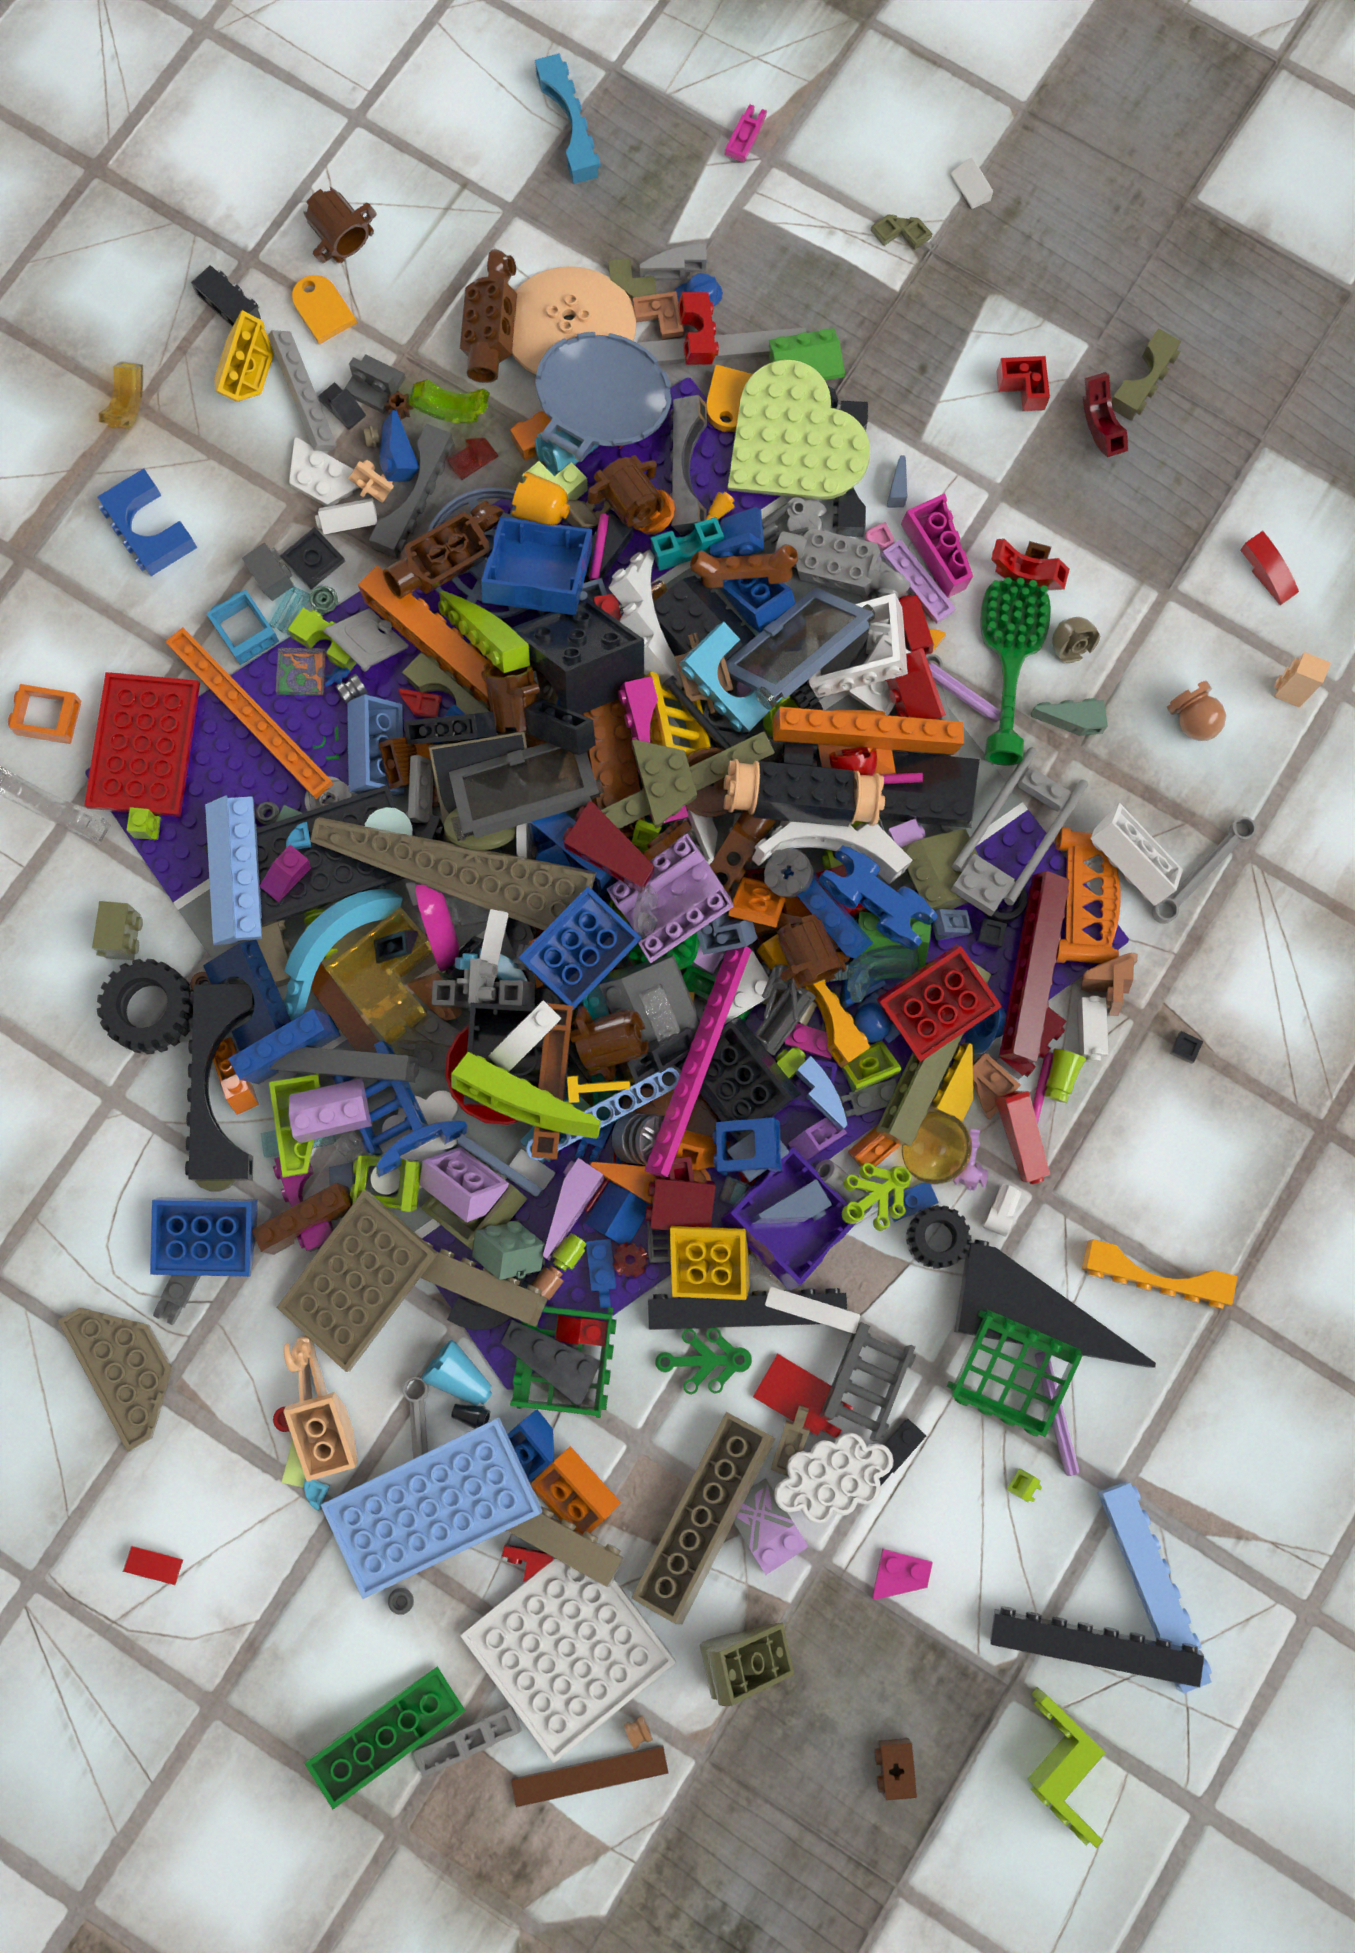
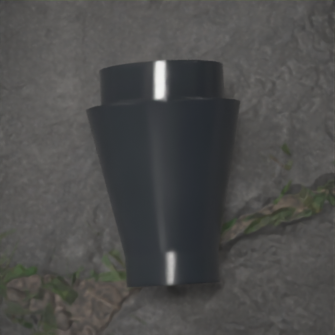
M455 1404L451 1418L476 1429L489 1422L490 1410L486 1409L485 1406Z

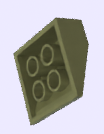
M966 828L919 839L901 847L913 860L906 871L916 893L923 897L934 911L938 909H954L968 903V901L951 891V888L962 873L955 871L952 865L970 839ZM976 849L971 853L972 855H978Z
M509 1183L508 1188L486 1215L469 1222H465L433 1195L427 1199L421 1209L473 1251L476 1230L491 1225L507 1224L527 1198Z

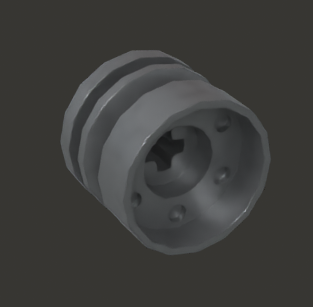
M630 1112L620 1117L612 1133V1146L616 1156L626 1163L643 1164L646 1166L665 1116Z

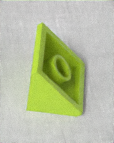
M883 1041L870 1045L869 1049L842 1067V1070L852 1092H856L898 1075L901 1067Z

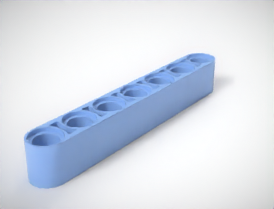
M668 1068L662 1073L656 1072L639 1083L631 1085L630 1089H624L582 1112L590 1113L597 1118V1109L602 1106L607 1107L610 1111V1116L608 1119L601 1121V1128L675 1089L680 1075L673 1068ZM665 1072H671L675 1077L674 1083L670 1086H666L662 1082V1076ZM645 1083L653 1087L652 1095L647 1098L643 1097L640 1093V1088ZM622 1095H628L631 1098V1105L627 1109H622L618 1104V1099ZM566 1134V1140L558 1145V1150L583 1137ZM533 1138L530 1139L526 1145L527 1154L534 1160L543 1159L531 1157L530 1146L533 1143Z

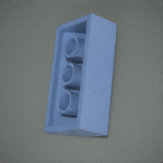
M364 694L347 702L349 792L357 794L388 785L390 790L379 743L403 737L402 704ZM404 788L392 789L390 793L391 795L404 794Z

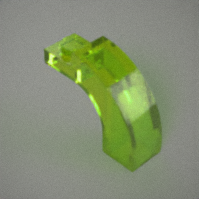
M426 379L413 384L408 404L440 420L454 423L477 422L480 414L485 413L488 407L490 392L482 388L470 393H454Z

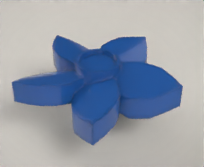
M338 666L331 674L324 675L328 680L325 683L326 687L333 682L340 684L342 678L349 674V669H341Z

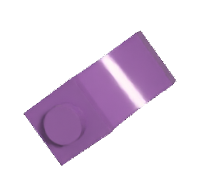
M826 1117L803 1131L788 1144L790 1147H794L807 1161L847 1134L844 1129L842 1131L838 1129Z

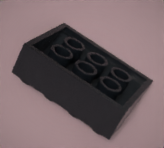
M892 751L896 774L923 772V782L884 784L881 795L885 796V806L883 810H879L880 820L908 822L916 819L917 823L972 828L980 759Z
M741 1018L732 1020L723 1027L699 1091L722 1122L772 1118L801 1095ZM685 1061L679 1065L681 1070L683 1069ZM753 1130L732 1131L730 1133L739 1142L752 1133Z

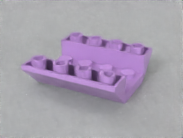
M688 834L678 839L668 849L650 860L654 865V874L642 893L621 881H617L607 888L614 903L625 915L633 930L642 937L639 945L650 963L734 907L731 898Z

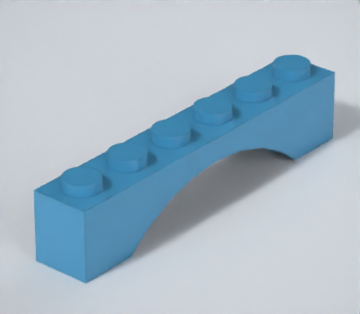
M560 53L536 59V76L542 93L551 97L560 105L571 123L572 137L566 151V160L573 184L598 178V168L601 167L598 154L593 152L594 142L592 136L587 135V121L585 116L581 117V104L579 98L575 99L574 97L575 87L573 80H569L567 77L569 70L566 61L562 62Z

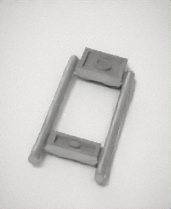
M1033 747L1027 750L1022 762H1019L952 865L955 871L962 873L951 888V891L989 916L993 915L1002 899L1008 905L1014 904L1088 786V782L1082 779L1073 793L1069 794V790L1032 767L1028 768L1037 753V750ZM1016 784H1019L1018 787L1055 811L1058 812L1060 810L1061 812L1017 881L1014 882V878L978 855H972L971 853Z

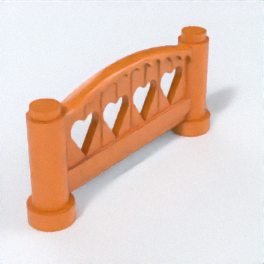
M1062 827L1055 839L1056 850L1067 851L1066 879L1070 880L1069 894L1066 899L1065 939H1060L1058 943L1056 962L1065 963L1067 960L1103 964L1119 957L1118 949L1112 947L1121 905L1118 869L1109 862L1108 857L1102 850L1099 851L1095 848L1091 840L1093 833L1071 831L1069 827ZM1095 856H1100L1103 859V863L1100 865L1103 872L1100 874L1096 873L1083 862ZM1095 878L1101 879L1103 882L1100 887L1102 895L1097 896L1083 886V884ZM1098 900L1102 903V908L1100 909L1102 917L1096 918L1082 907ZM1094 923H1099L1102 926V930L1099 932L1102 936L1101 941H1096L1082 929Z

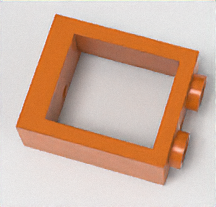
M20 684L19 690L14 695L15 705L13 713H10L8 718L9 728L18 736L71 744L82 701L72 692ZM30 696L63 701L56 730L23 724Z

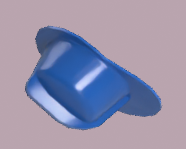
M705 273L694 275L690 281L675 289L678 303L682 292H709V300L713 302V307L721 301L723 294L716 278Z
M998 1009L967 1030L966 1043L972 1044L973 1054L979 1055L989 1049L994 1039L1003 1035L1007 1015L1005 1009Z

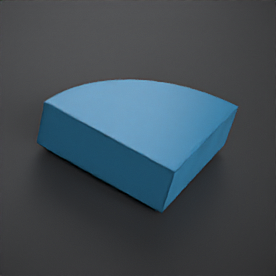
M307 822L297 825L287 838L286 848L290 844L295 849L311 847Z

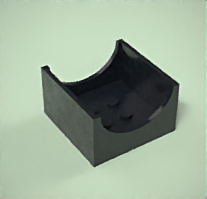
M588 598L579 601L576 614L551 612L511 628L529 644V661L533 672L538 670L546 677L555 690L561 707L580 715L619 699L618 691L621 690L620 687L623 683L644 678V639Z

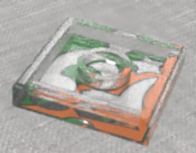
M278 648L277 695H324L325 649Z

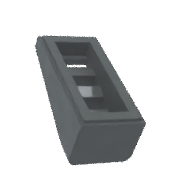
M647 1221L649 1263H671L669 1230H667V1235H653L654 1230L662 1229L650 1228L649 1221ZM653 1240H668V1244L653 1245ZM668 1249V1254L654 1255L653 1250Z

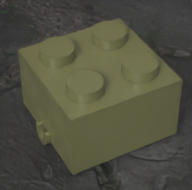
M99 901L92 948L97 951L96 955L109 959L133 961L135 954L139 952V940H137L138 931H141L143 926L141 914L128 903Z

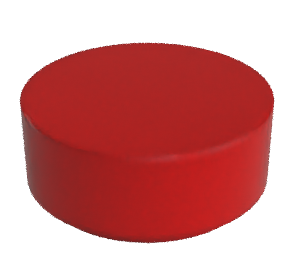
M286 1406L279 1408L273 1416V1424L281 1432L290 1431L283 1412Z

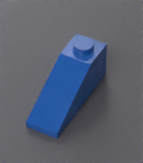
M393 410L382 424L379 463L387 481L409 482L419 471L420 467L397 410Z

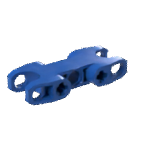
M842 845L835 853V856L845 866L847 876L840 877L832 871L825 870L818 878L822 886L842 905L854 909L860 903L880 918L876 928L891 941L912 950L919 947L922 940L911 929L910 918H915L924 924L930 925L938 917L936 912L927 904L923 897L912 889L901 887L896 892L876 877L880 871V867L876 862L865 854Z

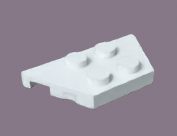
M296 437L294 439L289 480L292 488L326 507L334 506L341 499L348 498L353 495L354 490L360 488L348 479L354 469L322 451L313 450L311 445Z

